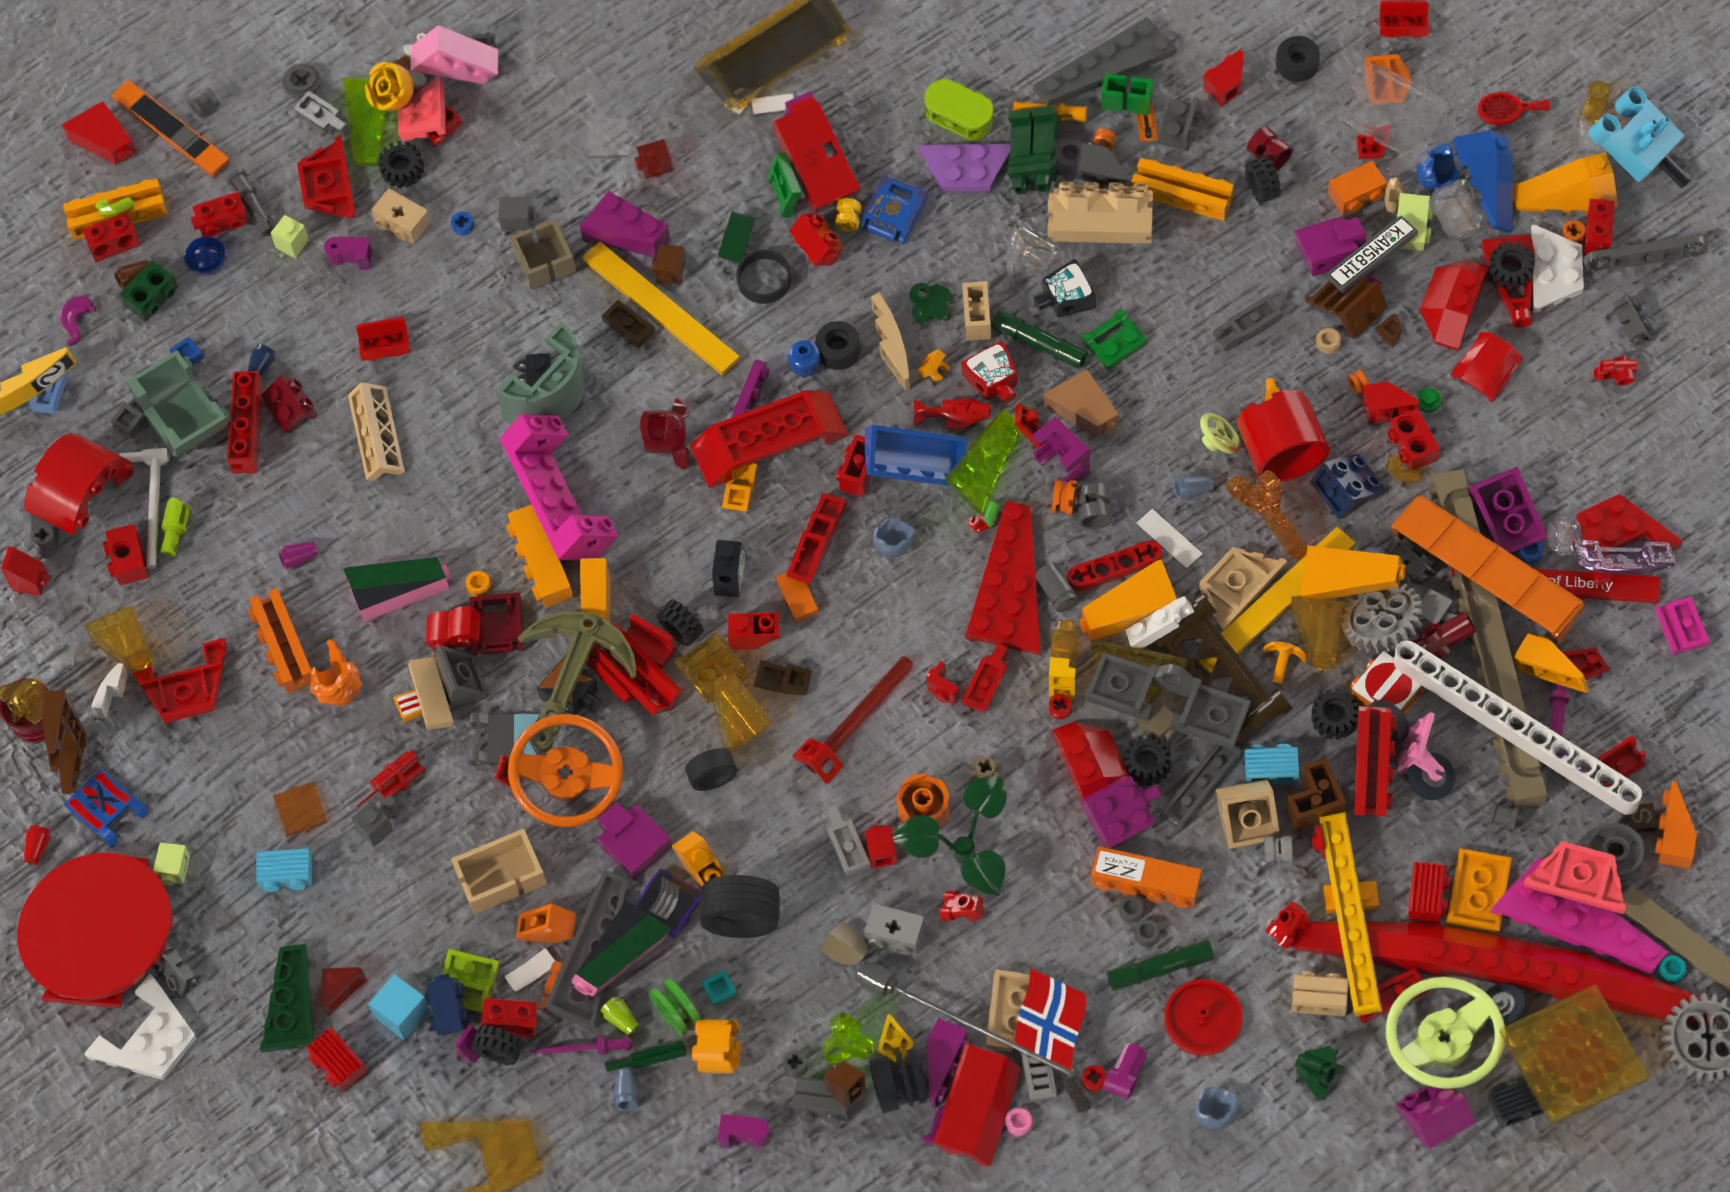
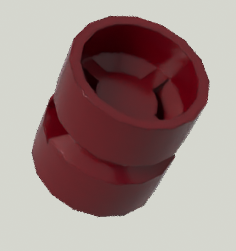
M1268 126L1260 128L1251 137L1246 147V150L1255 158L1267 156L1272 161L1276 171L1288 162L1293 153V148L1283 139H1278V135Z

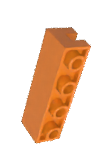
M278 588L268 591L270 597L260 601L258 595L250 598L249 601L252 608L248 609L253 624L259 623L261 629L256 630L261 644L267 643L269 650L265 651L270 666L275 664L278 671L273 674L278 686L284 685L287 694L311 685V668Z

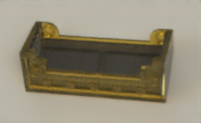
M793 0L727 44L702 57L693 67L729 111L735 107L740 110L750 103V97L830 45L834 44L837 47L848 40L846 35L851 29L832 0Z

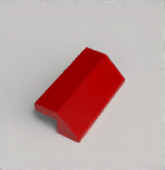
M965 1044L933 1143L950 1155H967L981 1166L990 1167L1022 1068L1006 1056Z

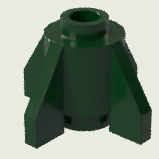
M1331 1046L1307 1050L1301 1053L1295 1062L1297 1075L1303 1079L1314 1096L1322 1100L1327 1099L1329 1086L1326 1085H1330L1335 1079L1336 1074L1344 1073L1346 1067L1335 1063L1338 1049Z

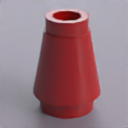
M30 825L29 830H26L23 862L38 865L51 839L49 829Z

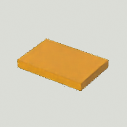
M1459 848L1446 924L1499 934L1503 914L1500 913V916L1490 912L1492 907L1507 891L1512 857Z

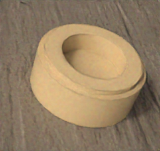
M1333 328L1320 330L1316 336L1318 350L1325 354L1337 352L1341 346L1340 333Z

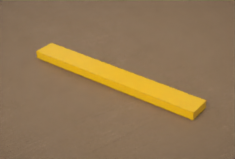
M600 241L582 257L588 266L722 376L740 361L738 354Z
M1336 527L1317 546L1352 550L1356 546V542L1340 528ZM1306 556L1221 633L1238 655L1301 597L1300 589ZM1217 658L1199 660L1196 664L1211 676Z
M1345 812L1319 817L1355 1016L1380 1012L1382 1007L1347 816Z

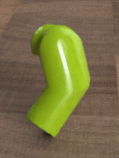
M130 197L109 205L107 200L103 199L96 203V208L99 215L106 217L119 215L134 208V203Z

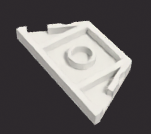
M1531 225V236L1535 252L1532 282L1533 313H1538L1545 306L1552 303L1557 305L1566 298H1573L1583 293L1582 245L1539 226Z

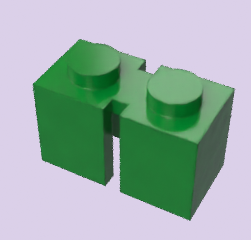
M1105 73L1101 91V109L1123 112V108H1127V113L1149 116L1153 98V79L1131 77V93H1127V76Z

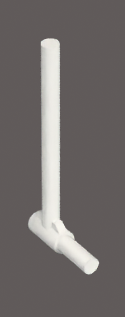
M169 448L144 449L142 452L118 454L130 462H144L151 467L146 568L148 569L156 568L161 466L170 461Z

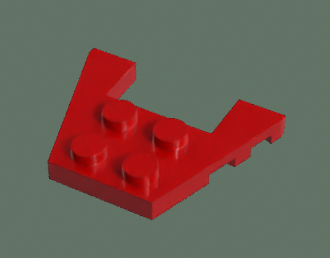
M1617 494L1577 513L1575 518L1578 528L1581 529L1580 536L1583 545L1586 546L1589 565L1593 569L1597 587L1617 578L1619 573L1606 555L1645 536L1649 538L1661 556L1680 548L1683 542L1678 536L1621 494Z
M225 638L202 643L206 665L156 678L150 657L127 662L130 672L164 724L215 711L227 651Z

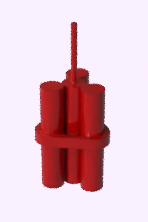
M412 750L409 753L406 751L394 762L386 764L383 767V771L369 781L370 786L375 791L356 806L362 805L377 791L385 800L387 796L394 797L401 790L405 791L408 789V784L425 771L422 765L418 763L417 755Z

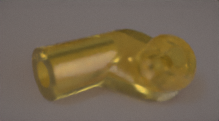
M1396 455L1388 457L1386 469L1396 481L1419 483L1420 470L1405 469L1401 464V458Z

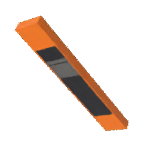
M127 80L111 95L115 102L214 178L230 163L229 157L131 81Z

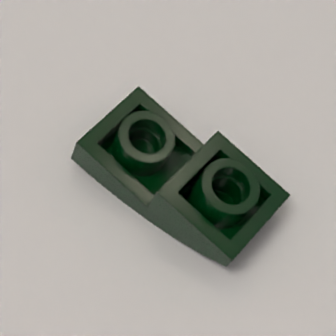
M731 212L717 256L718 258L740 263L750 239L755 221L754 217Z

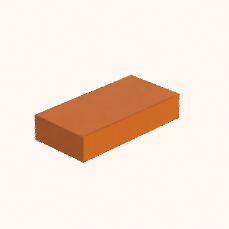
M787 572L776 576V582L795 623L819 614L806 583L787 578Z

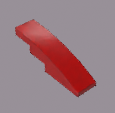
M826 493L821 494L815 512H812L806 531L803 530L786 575L787 578L811 585L837 530L847 504L846 499Z

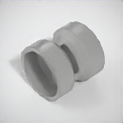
M1285 835L1276 839L1273 836H1264L1265 862H1274L1276 859H1282L1284 862L1292 861L1291 835Z

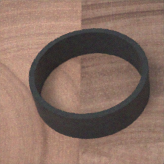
M767 249L753 251L747 254L737 267L738 288L742 295L752 302L759 304L775 302L781 299L791 286L789 263L784 256L776 251ZM761 259L774 260L786 269L788 273L787 279L778 290L772 293H753L746 289L740 281L743 270L750 263Z

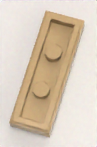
M435 658L409 660L408 667L427 730L452 727L453 719Z

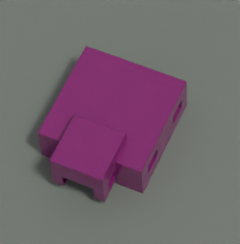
M1341 216L1295 230L1296 246L1312 276H1317L1329 272L1346 259L1347 256L1365 244L1366 233L1357 217L1344 221Z
M616 802L597 819L599 827L604 831L597 837L599 846L634 880L672 847L671 837L636 804L626 811Z

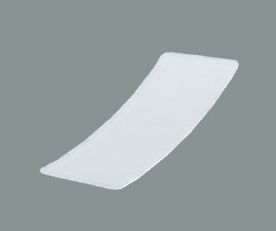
M544 948L525 964L505 975V979L514 991L517 992L550 970L555 960L547 949Z

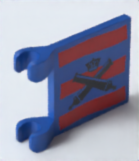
M102 769L64 803V806L100 836L110 847H114L119 840L108 827L128 808L140 818H144L149 813L144 803L131 795Z

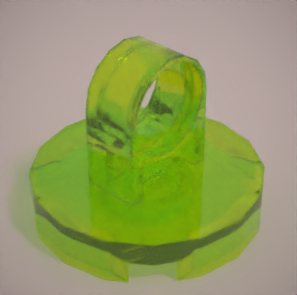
M841 1012L830 1020L833 1035L822 1045L824 1058L828 1063L839 1064L851 1055L865 1061L874 1053L875 1049L869 1034L865 1037L859 1031L862 1025L854 1017L846 1012ZM834 1047L842 1048L837 1054L828 1053Z

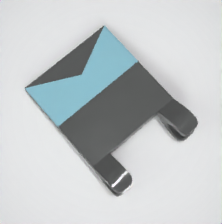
M472 712L470 714L471 728L478 729L488 726V752L481 750L470 751V764L472 766L499 764L501 755L510 758L517 739L529 726L539 721L540 714H484ZM531 739L525 746L522 754L540 755V752L534 748Z

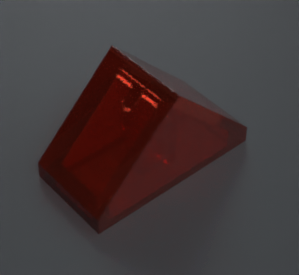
M360 967L322 969L321 1005L325 1014L330 1016L367 980Z

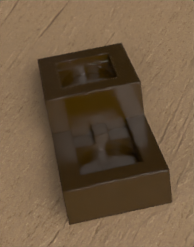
M760 660L753 687L773 692L806 696L812 670L787 664L784 667Z

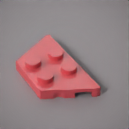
M441 76L433 78L412 95L406 106L398 109V134L403 141L425 138L429 135L428 132L436 131L438 135L445 134L444 80Z
M1562 841L1553 850V853L1546 857L1531 876H1528L1524 881L1523 887L1617 913H1625L1626 907L1621 892L1615 856Z

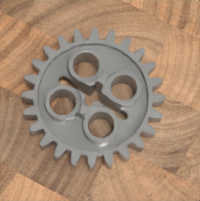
M1404 584L1402 587L1399 585V588L1357 594L1359 599H1350L1352 607H1345L1346 614L1341 616L1343 632L1352 646L1356 645L1358 650H1362L1365 647L1367 653L1375 648L1376 652L1380 653L1382 647L1390 651L1391 645L1395 644L1397 646L1401 640L1409 641L1408 634L1416 635L1414 627L1422 626L1420 620L1425 618L1423 614L1425 608L1415 589H1409L1408 585Z
M1703 993L1699 1001L1695 995H1692L1689 999L1690 1004L1685 999L1681 1000L1680 1006L1682 1009L1674 1006L1671 1010L1675 1016L1668 1015L1665 1018L1671 1025L1662 1027V1030L1669 1033V1035L1663 1037L1661 1041L1668 1042L1670 1045L1664 1049V1052H1672L1673 1056L1668 1060L1669 1062L1676 1060L1679 1062L1676 1068L1677 1071L1683 1067L1687 1069L1685 1077L1695 1073L1696 1081L1701 1080L1703 1075H1705L1707 1082H1711L1713 1074H1715L1716 1078L1720 1081L1723 1079V1071L1730 1076V1008L1726 1006L1727 998L1719 1003L1717 1002V994H1714L1708 1000L1706 993ZM1703 1014H1706V1015H1707L1706 1026H1705L1704 1018H1703V1016H1702ZM1715 1017L1721 1018L1724 1021V1030H1718L1714 1027L1713 1019ZM1687 1018H1692L1697 1022V1031L1688 1029L1686 1026ZM1705 1032L1707 1036L1712 1038L1708 1043L1706 1039L1701 1038V1035ZM1717 1044H1721L1726 1048V1057L1717 1055L1715 1051ZM1689 1045H1695L1699 1049V1058L1690 1056L1688 1053ZM1707 1049H1708V1054H1709V1057H1710V1061H1709V1062L1706 1060V1052H1707Z

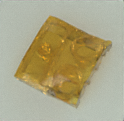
M716 632L711 634L712 637L681 658L677 657L674 659L675 665L696 688L705 703L719 702L737 690L748 675L746 668Z

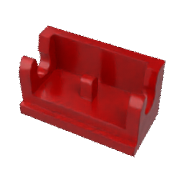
M1632 735L1598 758L1599 761L1627 779L1646 766L1645 751L1639 752L1637 750V741ZM1607 781L1600 782V784L1604 787L1612 786Z

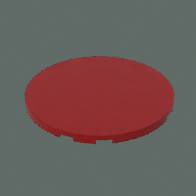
M102 852L74 858L48 873L28 896L22 908L17 927V945L21 960L35 981L47 991L62 998L91 1001L114 996L144 978L143 975L153 964L156 965L167 947L166 942L169 932L172 930L173 914L171 901L166 888L158 876L148 866L133 857L118 853Z

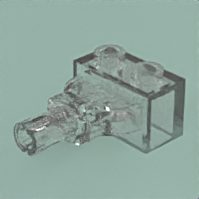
M1469 171L1466 172L1463 179H1458L1452 184L1436 188L1428 202L1431 211L1437 216L1443 231L1447 233L1451 241L1477 234L1484 221L1474 204L1477 192L1469 181L1472 179Z

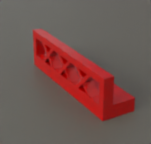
M613 623L612 625L621 631L631 646L636 663V677L631 678L625 667L611 655L609 649L595 644L591 652L652 715L672 710L683 690L617 623Z

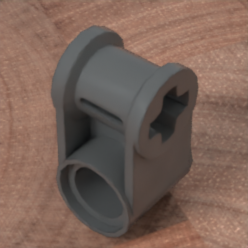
M30 513L31 538L36 544L38 553L45 557L54 555L59 549V528Z

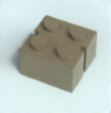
M556 219L535 226L538 244L534 243L531 229L510 236L513 252L531 290L550 283L551 277H555L558 280L576 272L574 258Z

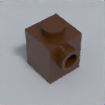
M660 244L658 255L653 257L651 267L652 272H655L657 282L665 285H681L686 263L684 247Z

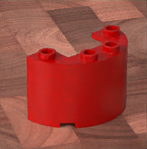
M68 433L55 441L37 464L34 470L37 473V476L34 478V484H28L26 490L24 510L74 536L88 524L87 503L94 496L99 495L103 486L109 480L114 478V485L117 487L125 480H129L134 472V467H132L128 459L77 433L76 435Z

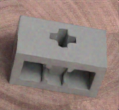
M873 903L864 930L865 942H868L869 945L875 948H892L895 952L902 955H909V953L916 955L925 928L924 916Z

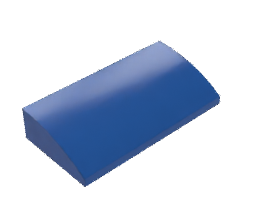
M871 425L865 428L867 475L963 488L967 438Z

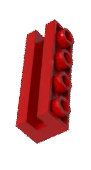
M233 371L231 420L227 461L228 464H231L232 474L257 473L262 407L261 394L263 392V384L258 371Z
M1358 708L1354 815L1365 816V813H1372L1376 816L1386 817L1387 809H1392V793L1387 792L1388 783H1393L1394 769L1389 767V757H1394L1395 741H1390V731L1396 730V715H1391V708Z

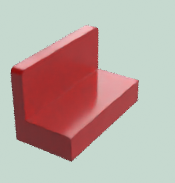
M631 614L629 617L630 627L626 633L663 670L677 650L674 637L638 616Z

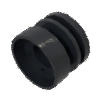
M914 1048L906 1049L908 1062L903 1061L900 1051L896 1052V1065L892 1066L886 1055L868 1059L882 1114L900 1110L899 1097L902 1096L905 1097L910 1107L914 1106L913 1093H917L920 1104L927 1103V1082L922 1063L915 1054Z

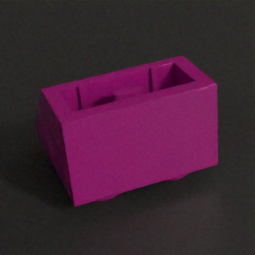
M1426 1085V1087L1406 1095L1403 1100L1396 1103L1397 1109L1416 1138L1428 1149L1435 1147L1476 1123L1465 1096L1456 1089H1442Z

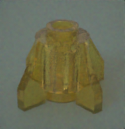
M26 679L0 687V700L5 703L10 699L7 702V706L13 712L12 720L15 723L25 715L27 720L36 725L43 715L45 688L36 679Z

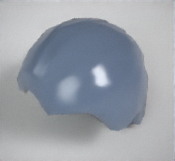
M887 518L874 531L873 543L875 548L884 556L898 557L903 555L912 545L915 528L902 520Z
M1207 1087L1196 1101L1195 1116L1199 1123L1208 1129H1224L1235 1118L1239 1099L1236 1094L1218 1087Z

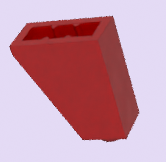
M104 101L99 102L62 124L65 135L70 142L115 165L122 161H127L132 155L136 154L131 138Z

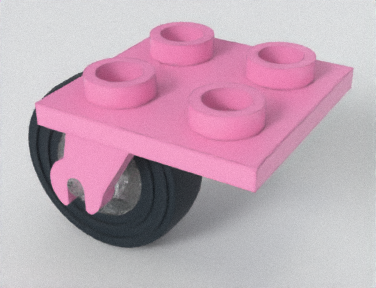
M1431 712L1422 719L1419 718L1413 726H1409L1407 738L1404 740L1406 741L1404 749L1400 751L1397 758V764H1399L1397 774H1408L1409 785L1419 797L1425 800H1438L1449 794L1454 787L1455 771L1448 759L1437 753H1429L1426 749L1435 716Z

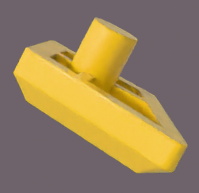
M888 1014L877 1053L882 1056L886 1055L890 1061L896 1064V1052H901L904 1061L907 1057L906 1049L913 1048L915 1044L894 1018Z

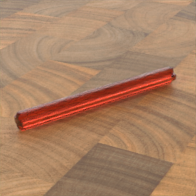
M902 656L826 739L824 744H827L833 753L843 745L911 670L913 662L908 657ZM826 759V760L823 762L822 767L824 766V764H825L829 759ZM805 764L810 772L816 773L811 766Z

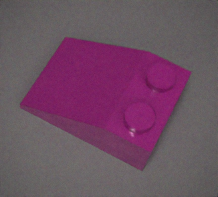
M1518 467L1468 488L1474 512L1492 542L1504 550L1512 553L1548 537Z

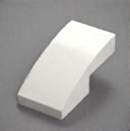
M118 663L108 673L97 690L91 706L96 718L107 719L112 696L123 697L128 672L122 663Z

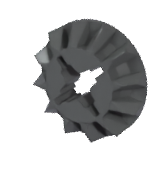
M297 64L285 72L282 84L287 94L293 95L296 99L297 97H304L308 91L315 94V90L320 87L321 77L315 67L309 64ZM297 78L302 81L306 80L307 85H298Z

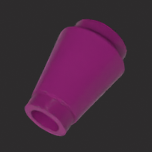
M313 541L283 546V549L278 550L284 569L290 568L293 570L313 557L318 556L317 548Z

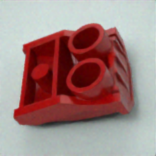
M1481 331L1469 351L1455 366L1451 377L1454 379L1457 377L1487 396L1490 402H1493L1508 384L1512 375L1522 363L1523 357L1512 345L1495 334Z

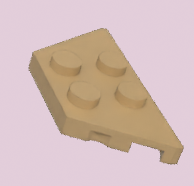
M1232 547L1199 582V587L1217 611L1213 616L1221 632L1229 627L1287 566V560L1284 558H1279V560L1266 558L1261 553H1248L1243 549Z

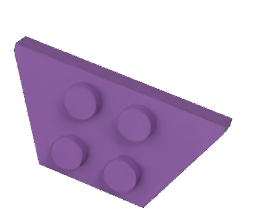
M1010 144L919 145V154L926 161L931 175L935 177L941 192L991 191L996 177L1002 172L1004 163L1010 155Z

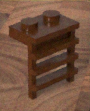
M1367 277L1361 279L1344 294L1328 281L1313 297L1308 296L1305 299L1306 303L1341 318L1347 335L1353 339L1360 335L1388 308L1379 283L1376 281L1373 283L1369 282Z

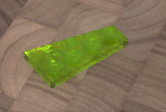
M342 77L349 128L352 130L350 138L355 166L379 167L378 160H380L379 154L382 149L387 111L373 107L366 97L365 86L366 83L369 84L370 79Z
M1006 409L1001 410L945 478L978 515L984 513L987 499L994 491L995 481L998 475L1002 473L1005 466L1003 463L1007 455L1010 454L1020 432L1014 425L1015 419Z

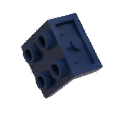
M1359 454L1324 462L1310 481L1338 519L1346 518L1358 501L1384 495L1387 491L1380 479L1373 473Z

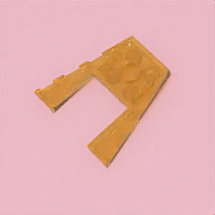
M530 1120L419 1123L426 1151L478 1138L489 1184L460 1192H505L509 1189L513 1190L543 1173Z

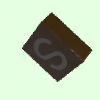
M1639 804L1638 809L1634 813L1627 814L1628 826L1636 832L1656 831L1654 804Z

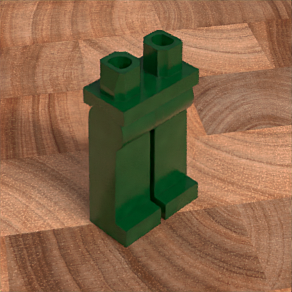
M1055 106L1033 108V112H1031L1030 108L1008 111V119L1010 121V159L1007 174L1012 181L1013 190L1017 195L1026 194L1028 192V185L1035 184L1037 191H1050L1051 183L1057 181L1055 171L1061 122Z

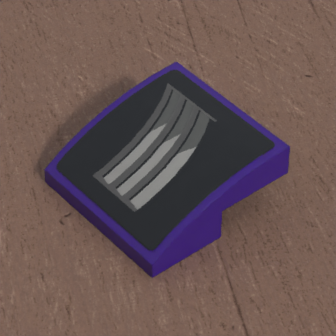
M660 868L634 905L670 928L671 930L668 935L676 938L689 923L690 915L700 904L702 890Z

